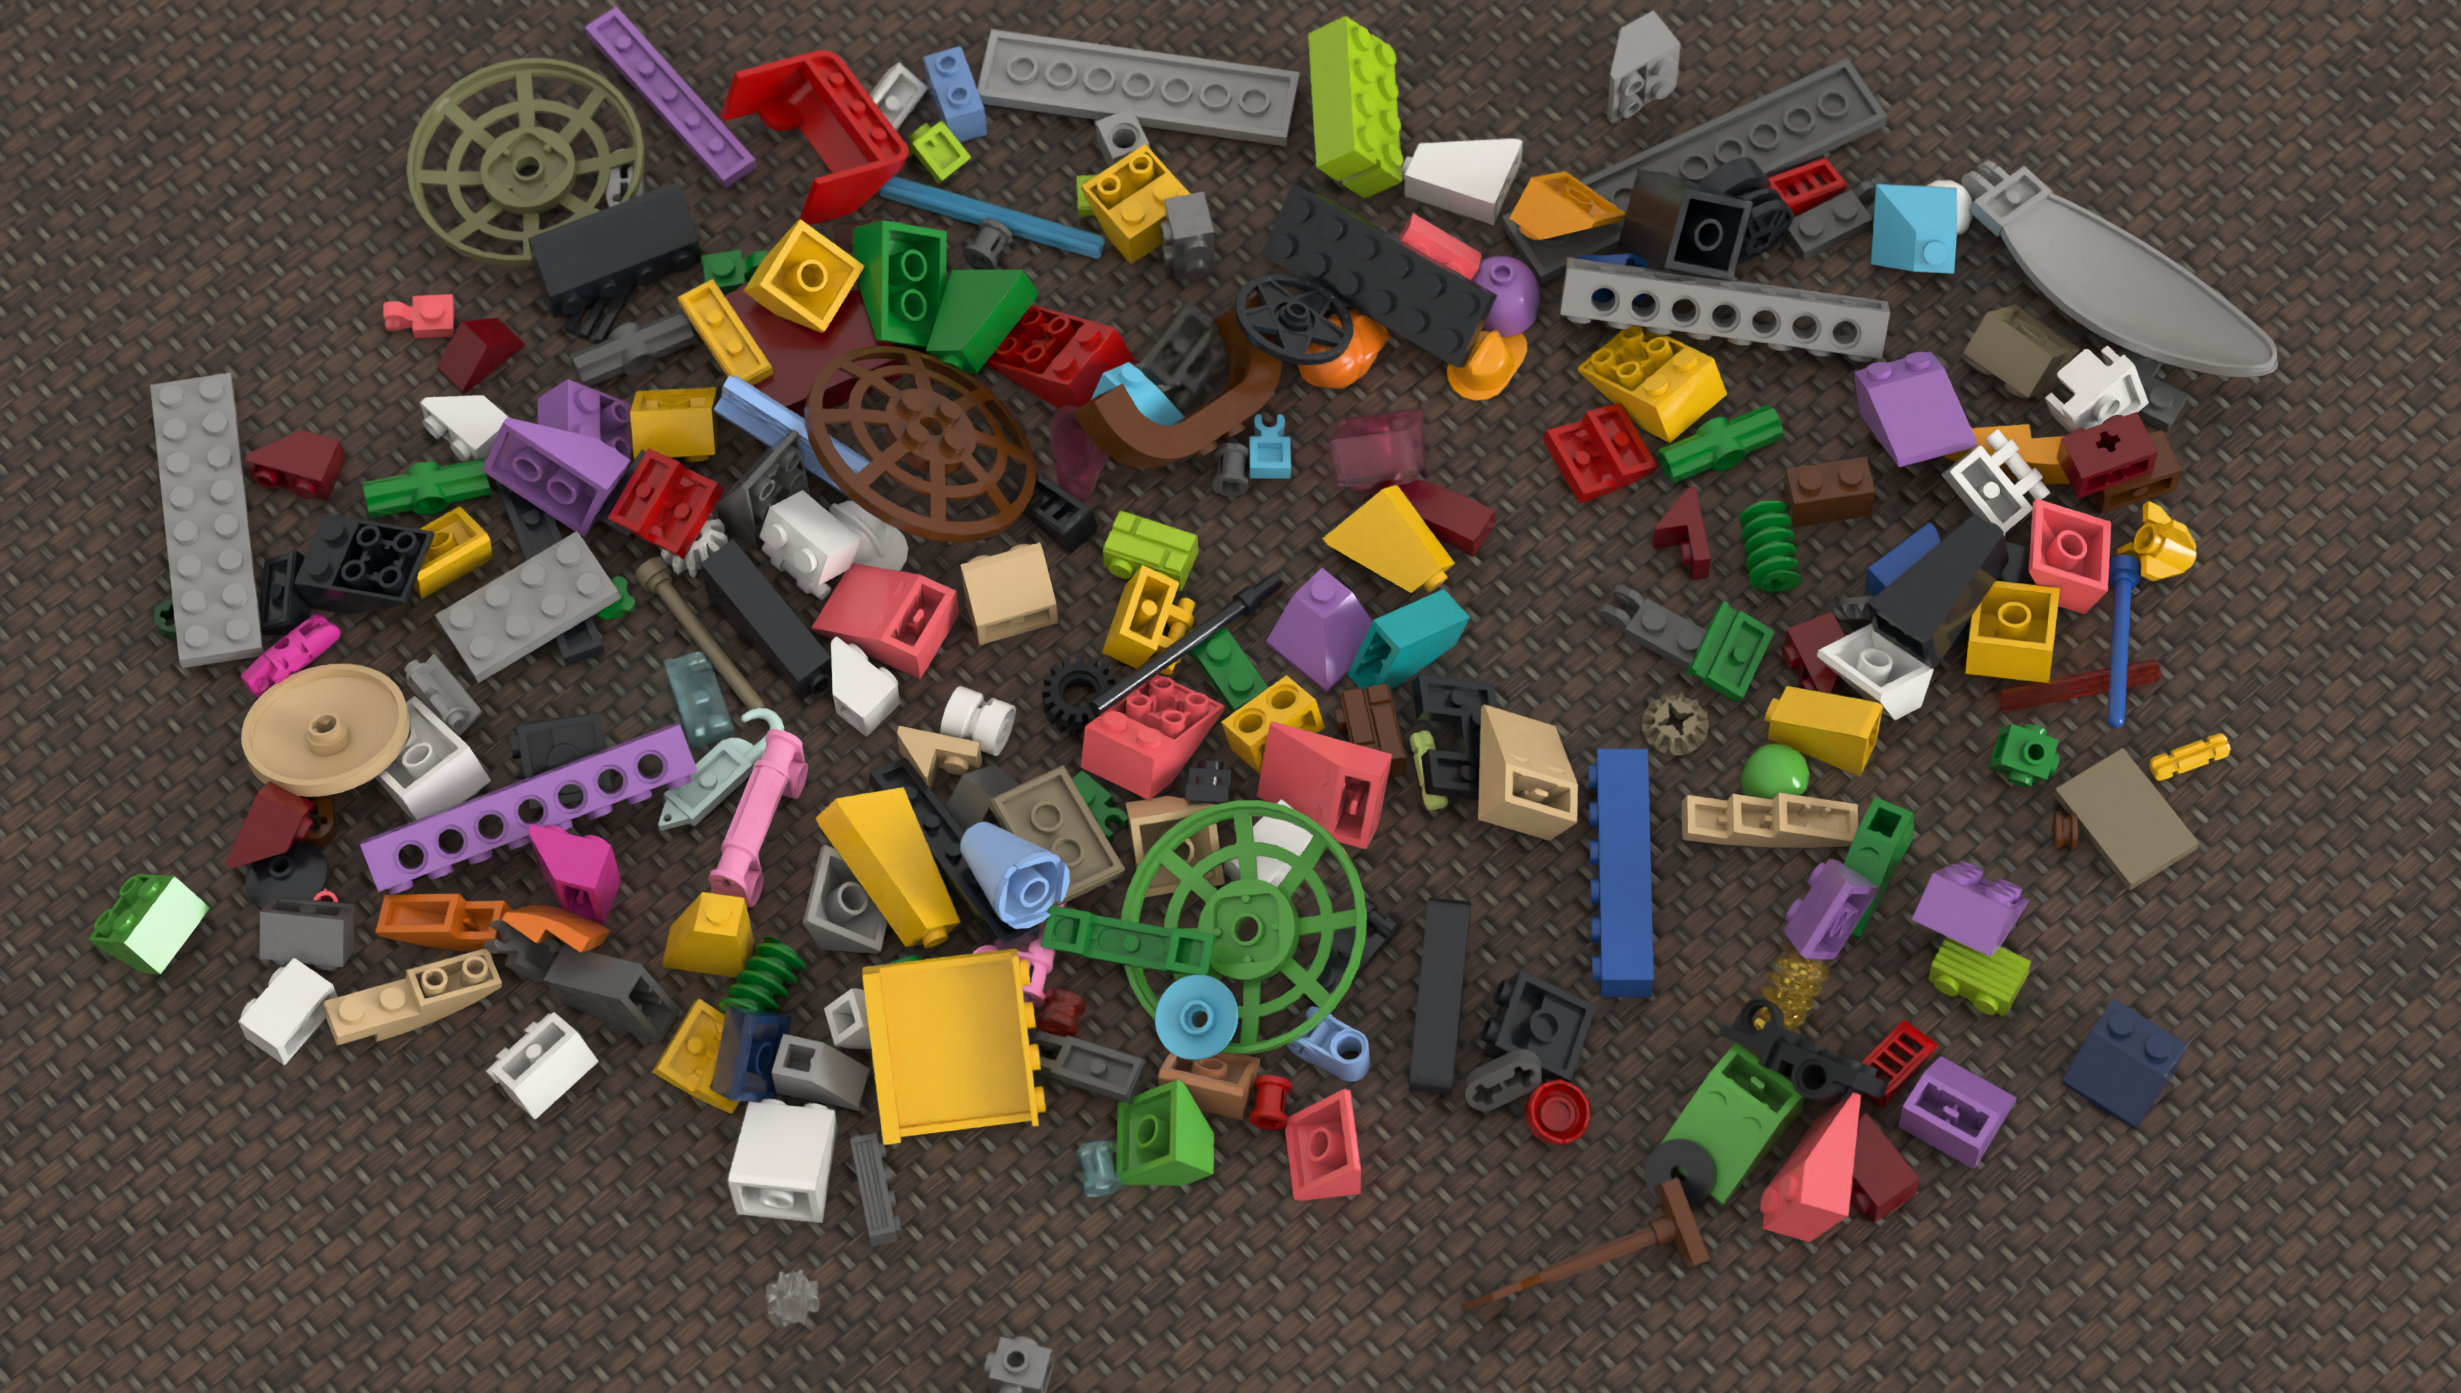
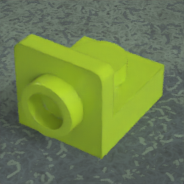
M942 120L932 128L928 123H925L908 137L912 141V144L908 147V157L915 154L938 184L971 159V156Z

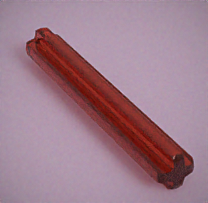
M2155 659L2127 664L2126 688L2154 683L2161 679L2160 665ZM2110 668L2050 679L2049 683L2035 682L2002 689L1998 692L2000 708L2002 711L2007 712L2108 692Z

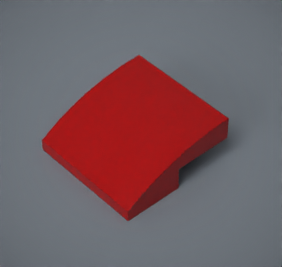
M1621 403L1586 411L1582 421L1548 429L1542 439L1578 503L1607 495L1651 474L1657 468L1654 459Z
M648 448L607 518L632 534L684 560L725 489L719 483L685 468L680 462Z

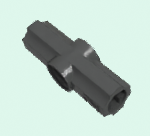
M679 310L642 326L636 322L623 324L611 332L608 340L570 355V359L580 384L590 387L622 373L628 376L644 374L654 367L657 359L693 345L696 342L685 313Z

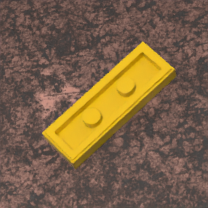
M713 279L678 297L680 307L727 377L730 375L734 378L736 375L750 385H754L773 375L771 364Z

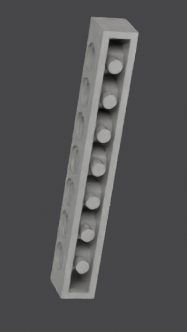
M1567 257L1560 301V315H1566L1568 320L1577 323H1590L1591 319L1607 321L1609 326L1620 329L1631 328L1632 324L1646 326L1648 331L1657 334H1670L1671 330L1687 332L1689 337L1700 340H1709L1711 336L1726 337L1728 342L1737 345H1750L1752 341L1768 343L1767 346L1769 348L1780 351H1789L1792 347L1806 348L1810 354L1817 356H1831L1832 352L1848 354L1847 357L1849 359L1859 362H1870L1872 358L1882 359L1890 316L1888 301ZM1600 288L1610 289L1614 293V297L1605 303L1596 301L1592 295ZM1639 294H1649L1654 298L1653 304L1647 308H1639L1632 301ZM1681 299L1690 300L1695 305L1690 312L1685 314L1676 312L1672 307L1675 302ZM1720 305H1729L1735 310L1733 315L1727 319L1715 317L1713 311ZM1761 310H1768L1775 315L1774 319L1765 325L1756 323L1753 317ZM1800 316H1809L1815 320L1813 326L1807 330H1799L1793 326V323ZM1842 321L1851 322L1855 326L1854 330L1845 336L1838 335L1833 331L1834 327Z

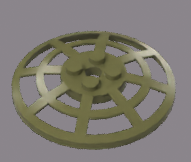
M520 58L499 62L477 70L457 81L434 101L424 113L414 131L408 150L407 177L409 190L419 216L429 230L445 245L466 257L483 263L501 266H533L528 238L599 212L600 210L596 209L606 192L611 169L633 163V175L630 185L620 203L635 198L644 173L645 149L641 128L632 107L622 93L605 78L585 67L567 61L548 58ZM532 77L562 79L584 86L592 92L579 110L570 105L558 101L534 99ZM516 79L518 101L493 108L475 121L458 107L466 98L484 88L503 81ZM604 101H607L624 121L631 137V148L610 154L609 146L603 133L596 123L591 120ZM535 113L557 115L568 119L569 122L558 134L550 129L537 127ZM519 115L520 128L510 130L497 139L485 131L500 120ZM446 117L463 132L451 150L447 162V170H423V159L428 143L439 124ZM584 130L593 141L598 157L575 161L570 144ZM472 142H475L486 151L481 161L480 171H460L463 157ZM527 165L539 167V170L532 176L524 177L519 175L520 170ZM599 172L596 186L586 202L571 194L578 176ZM423 185L447 187L454 208L465 222L447 233L431 214L424 197ZM460 187H484L491 201L474 214L465 203ZM558 205L573 213L571 217L561 223L540 230L541 213L547 212ZM503 211L523 215V232L503 230L489 223ZM479 231L498 240L523 242V255H502L484 252L464 245L462 242Z

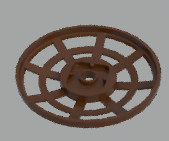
M877 346L848 351L829 362L820 371L808 391L804 407L805 427L809 443L818 462L831 480L851 500L866 512L888 525L909 534L936 541L954 543L979 541L993 537L1008 529L1022 515L1033 495L1036 481L1035 460L1030 443L1018 421L992 391L971 375L943 363L941 359L911 349ZM865 359H890L905 361L908 366H886L869 371L853 362ZM840 370L859 380L850 393L847 409H823L825 388L835 371ZM909 375L913 377L915 388L900 391L883 378ZM930 380L948 387L962 397L951 401L933 392ZM869 387L889 399L883 411L861 409L863 396ZM984 404L999 417L1012 435L1017 446L1005 441L1004 434L997 420ZM975 408L988 424L992 435L974 429L966 413ZM825 424H849L857 444L871 462L859 473L855 474L835 449ZM864 424L880 426L882 437L888 446L886 450L881 452L877 448ZM927 429H929L934 435H930ZM976 444L996 451L994 466L989 473L972 456ZM1008 457L1023 464L1025 470L1024 487L1018 498L1011 505L996 485L1005 471ZM902 460L913 468L927 472L929 474V481L911 475L898 467L896 463ZM964 467L976 481L966 485L950 486L946 485L945 474L957 472ZM885 473L901 485L918 493L928 495L929 517L917 514L893 503L878 494L870 485ZM985 493L998 512L993 517L977 521H947L946 499H969Z

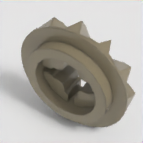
M1682 692L1672 696H1667L1663 693L1660 699L1649 702L1642 717V731L1645 739L1654 749L1667 755H1685L1695 751L1702 745L1708 734L1707 711L1702 709L1697 699L1691 700L1685 697ZM1669 712H1672L1678 720L1685 719L1682 723L1681 735L1673 725L1666 726L1669 722Z

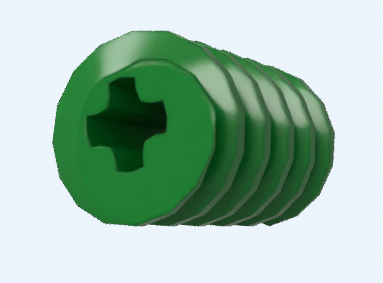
M1766 500L1754 503L1744 509L1739 516V525L1742 528L1741 537L1745 543L1744 554L1747 557L1746 567L1750 572L1749 583L1752 588L1760 592H1787L1797 588L1802 583V576L1796 573L1799 570V561L1793 558L1797 554V547L1791 544L1795 538L1794 532L1789 529L1792 526V519L1789 515H1785L1789 510V506L1781 501Z
M763 936L764 943H759L754 949L755 956L750 957L746 961V970L741 971L737 975V984H732L727 990L729 998H723L718 1004L719 1009L724 1015H726L727 1005L760 1011L768 1010L777 1013L780 1010V1006L772 998L776 996L786 999L789 993L781 984L784 982L789 985H796L798 979L790 970L794 969L804 972L807 968L806 964L791 947L774 937Z

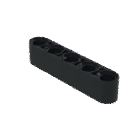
M1428 898L1409 1092L1452 1096L1471 901Z

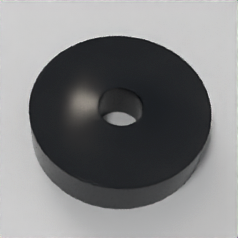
M1673 1139L1660 1144L1650 1154L1645 1167V1181L1652 1196L1658 1201L1653 1187L1675 1179L1674 1172L1676 1168L1683 1166L1687 1170V1178L1685 1181L1680 1182L1689 1207L1693 1208L1703 1203L1714 1190L1717 1179L1716 1164L1710 1152L1701 1144L1687 1139Z

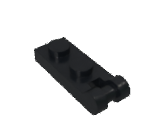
M1368 898L1365 899L1366 926L1368 924L1376 930V933L1370 939L1366 936L1360 965L1351 985L1392 941L1401 928V923L1392 916L1385 917L1377 911L1378 905ZM1356 927L1339 930L1334 935L1329 958L1322 973L1316 980L1331 995L1339 985L1349 964L1355 942ZM1314 959L1305 967L1306 971L1310 969ZM1306 994L1303 995L1304 998L1318 1007Z

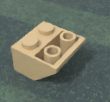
M1040 542L1032 545L1020 544L1012 547L1008 552L993 556H978L971 559L968 563L960 565L965 604L979 645L1058 623L1056 600Z

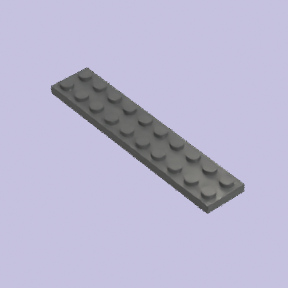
M1846 58L1580 181L1626 213L1638 169L1672 175L1699 184L1719 166L1734 159L1746 157L1754 159L1767 178H1770L1885 126L1888 116L1852 63ZM1512 212L1502 216V227L1527 266L1533 271L1540 285L1565 274L1567 257L1577 258L1589 254L1606 255L1620 248L1617 246L1624 221L1537 241L1528 238L1520 232V225L1509 218Z

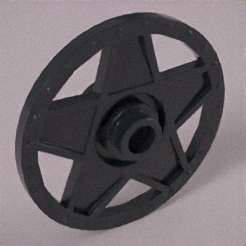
M1264 275L1246 283L1238 293L1234 314L1240 330L1256 347L1277 359L1300 365L1325 364L1343 355L1350 345L1353 337V322L1349 312L1336 296L1312 281L1292 275ZM1282 286L1294 287L1306 291V293L1294 296ZM1256 291L1263 306L1245 310L1246 299L1252 292ZM1329 307L1334 310L1341 321L1342 329L1324 318ZM1258 332L1271 334L1275 344L1266 340ZM1310 342L1331 347V349L1325 352L1306 354Z

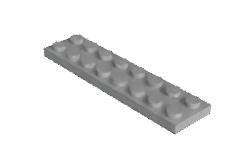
M991 29L977 90L982 104L1100 120L1132 108L1140 126L1287 146L1300 84V72Z
M231 373L150 385L178 656L181 668L261 656L264 653L234 384Z

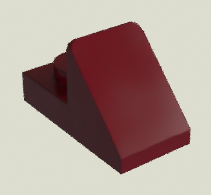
M1696 487L1687 488L1654 529L1652 545L1653 548L1679 545L1682 565H1689L1692 580L1709 577L1711 560Z

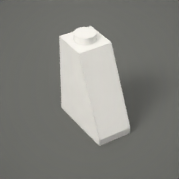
M1518 139L1419 143L1414 156H1407L1402 166V179L1405 180V197L1494 225L1521 165L1523 141Z

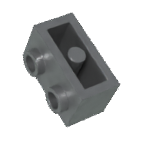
M1204 192L1165 199L1166 222L1160 223L1164 242L1161 244L1165 266H1173L1176 281L1185 279L1199 280L1207 275L1215 274L1214 230Z
M271 896L260 911V959L273 960L278 965L287 966L293 958H296L301 963L315 964V967L322 970H333L344 967L354 952V904Z

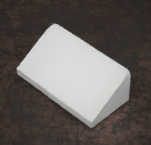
M897 63L886 72L870 93V97L895 130H897L928 90V87L901 63Z

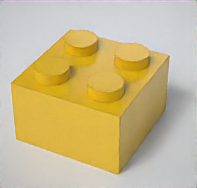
M1995 581L1971 618L1965 674L2049 683L2060 588Z

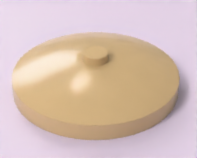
M328 664L292 674L264 692L253 704L245 718L241 741L250 769L265 785L270 781L297 796H326L356 788L375 778L389 767L406 744L410 730V717L401 690L394 681L383 673L355 664Z

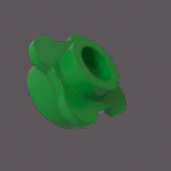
M616 576L612 579V583L618 590L621 599L597 612L598 618L603 620L618 619L627 612L632 611L635 607V599L629 596L627 592L628 582L624 577Z

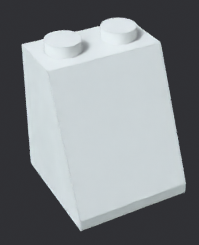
M764 1099L761 1103L748 1102L728 1179L737 1214L823 1223L838 1130L834 1110H829L826 1106L816 1103H808L803 1107L788 1106L784 1102L775 1099Z

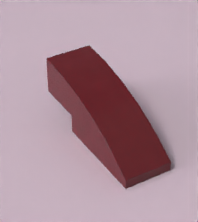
M1389 474L1376 492L1377 494L1382 489L1398 485L1439 542L1442 540L1472 557L1494 528L1495 510L1457 492L1426 481Z

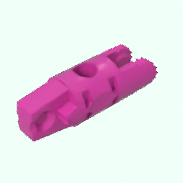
M314 614L264 652L241 675L243 683L254 696L259 698L270 687L301 671L331 647L332 644L338 641L341 634L340 629L334 623L327 622L328 619L322 614Z

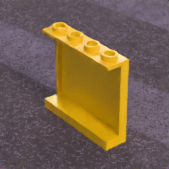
M1017 948L863 967L862 978L883 1145L901 1143V1137L1025 1121H1032V1126H1039L1038 1113L1046 1112L1043 1086L1034 1087L1032 1072L1034 1070H1041L1038 1044L1029 1045L1027 1028H1035L1036 1025L1033 1002L1024 1003L1022 986L1031 985L1028 959L1019 960Z

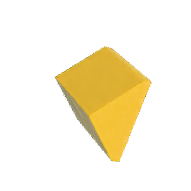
M460 506L420 528L421 530L433 531L435 536L414 583V588L420 598L423 599L493 559L491 540L488 534Z

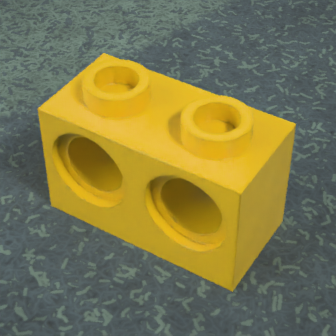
M1287 675L1221 721L1231 750L1258 774H1261L1271 721L1316 734L1325 728L1316 699Z

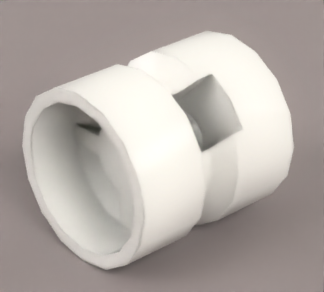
M959 686L948 701L942 718L940 733L942 735L980 742L982 752L998 756L1006 745L1012 731L1016 707L995 698L985 702L981 693Z

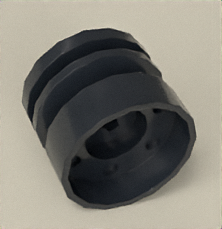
M1744 157L1729 161L1716 168L1699 183V185L1753 202L1737 264L1746 263L1761 256L1772 248L1792 225L1794 214L1791 208L1783 201L1776 189L1770 188V181L1754 159Z

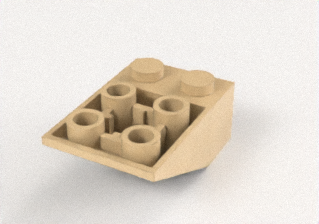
M1484 704L1481 706L1478 820L1545 840H1552L1577 823L1578 784L1556 726Z

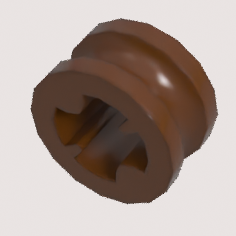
M2054 812L2052 819L2053 849L2060 850L2065 845L2070 850H2076L2078 842L2076 812H2070L2067 817L2061 816L2060 812Z

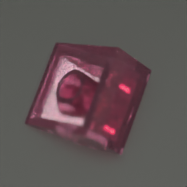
M1424 408L1345 418L1329 440L1338 487L1351 486L1352 490L1359 491L1374 487L1376 485L1375 482L1391 480L1392 485H1403L1413 482L1425 466Z

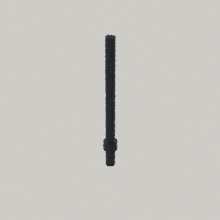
M1272 573L1254 587L1247 586L1236 593L1232 598L1233 601L1090 701L1089 706L1092 712L1097 716L1101 715L1241 615L1248 616L1260 608L1262 600L1282 587L1280 577Z

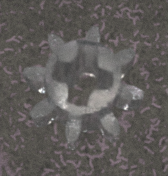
M803 1270L788 1274L780 1271L777 1285L767 1284L766 1298L770 1300L768 1302V1315L777 1314L782 1320L783 1326H786L788 1323L798 1322L805 1325L808 1311L818 1312L819 1298L815 1296L818 1290L817 1281L808 1282L803 1276Z

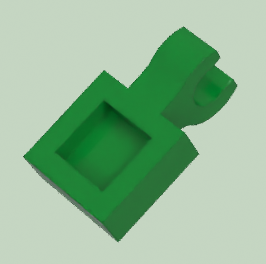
M742 250L702 255L705 283L713 279L723 295L732 293L745 284L746 281L751 280L769 251L754 252L746 259L743 257Z

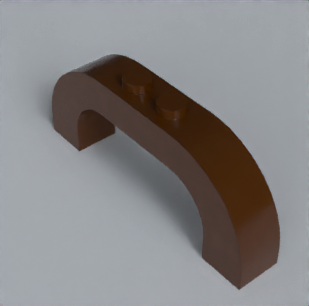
M1258 295L1246 299L1244 305L1245 310L1263 306ZM1234 307L1211 321L1225 344L1230 359L1229 379L1224 389L1218 395L1171 426L1154 423L1145 417L1133 402L1123 383L1096 396L1075 410L1073 414L1087 436L1101 451L1125 465L1142 469H1155L1170 465L1192 454H1195L1198 459L1218 447L1215 440L1220 436L1227 440L1244 430L1245 426L1242 421L1256 413L1268 402L1278 384L1282 360L1265 353L1247 339L1236 322ZM1258 332L1266 340L1275 344L1271 334Z

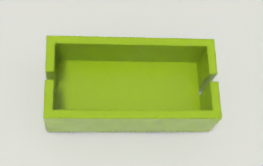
M1347 16L1308 33L1316 168L1338 182L1343 180L1345 187L1363 199L1402 183L1401 165L1403 163V156L1400 151L1399 137L1401 124L1398 118V88L1395 79L1396 55L1393 48L1375 35H1370L1365 27L1360 26Z

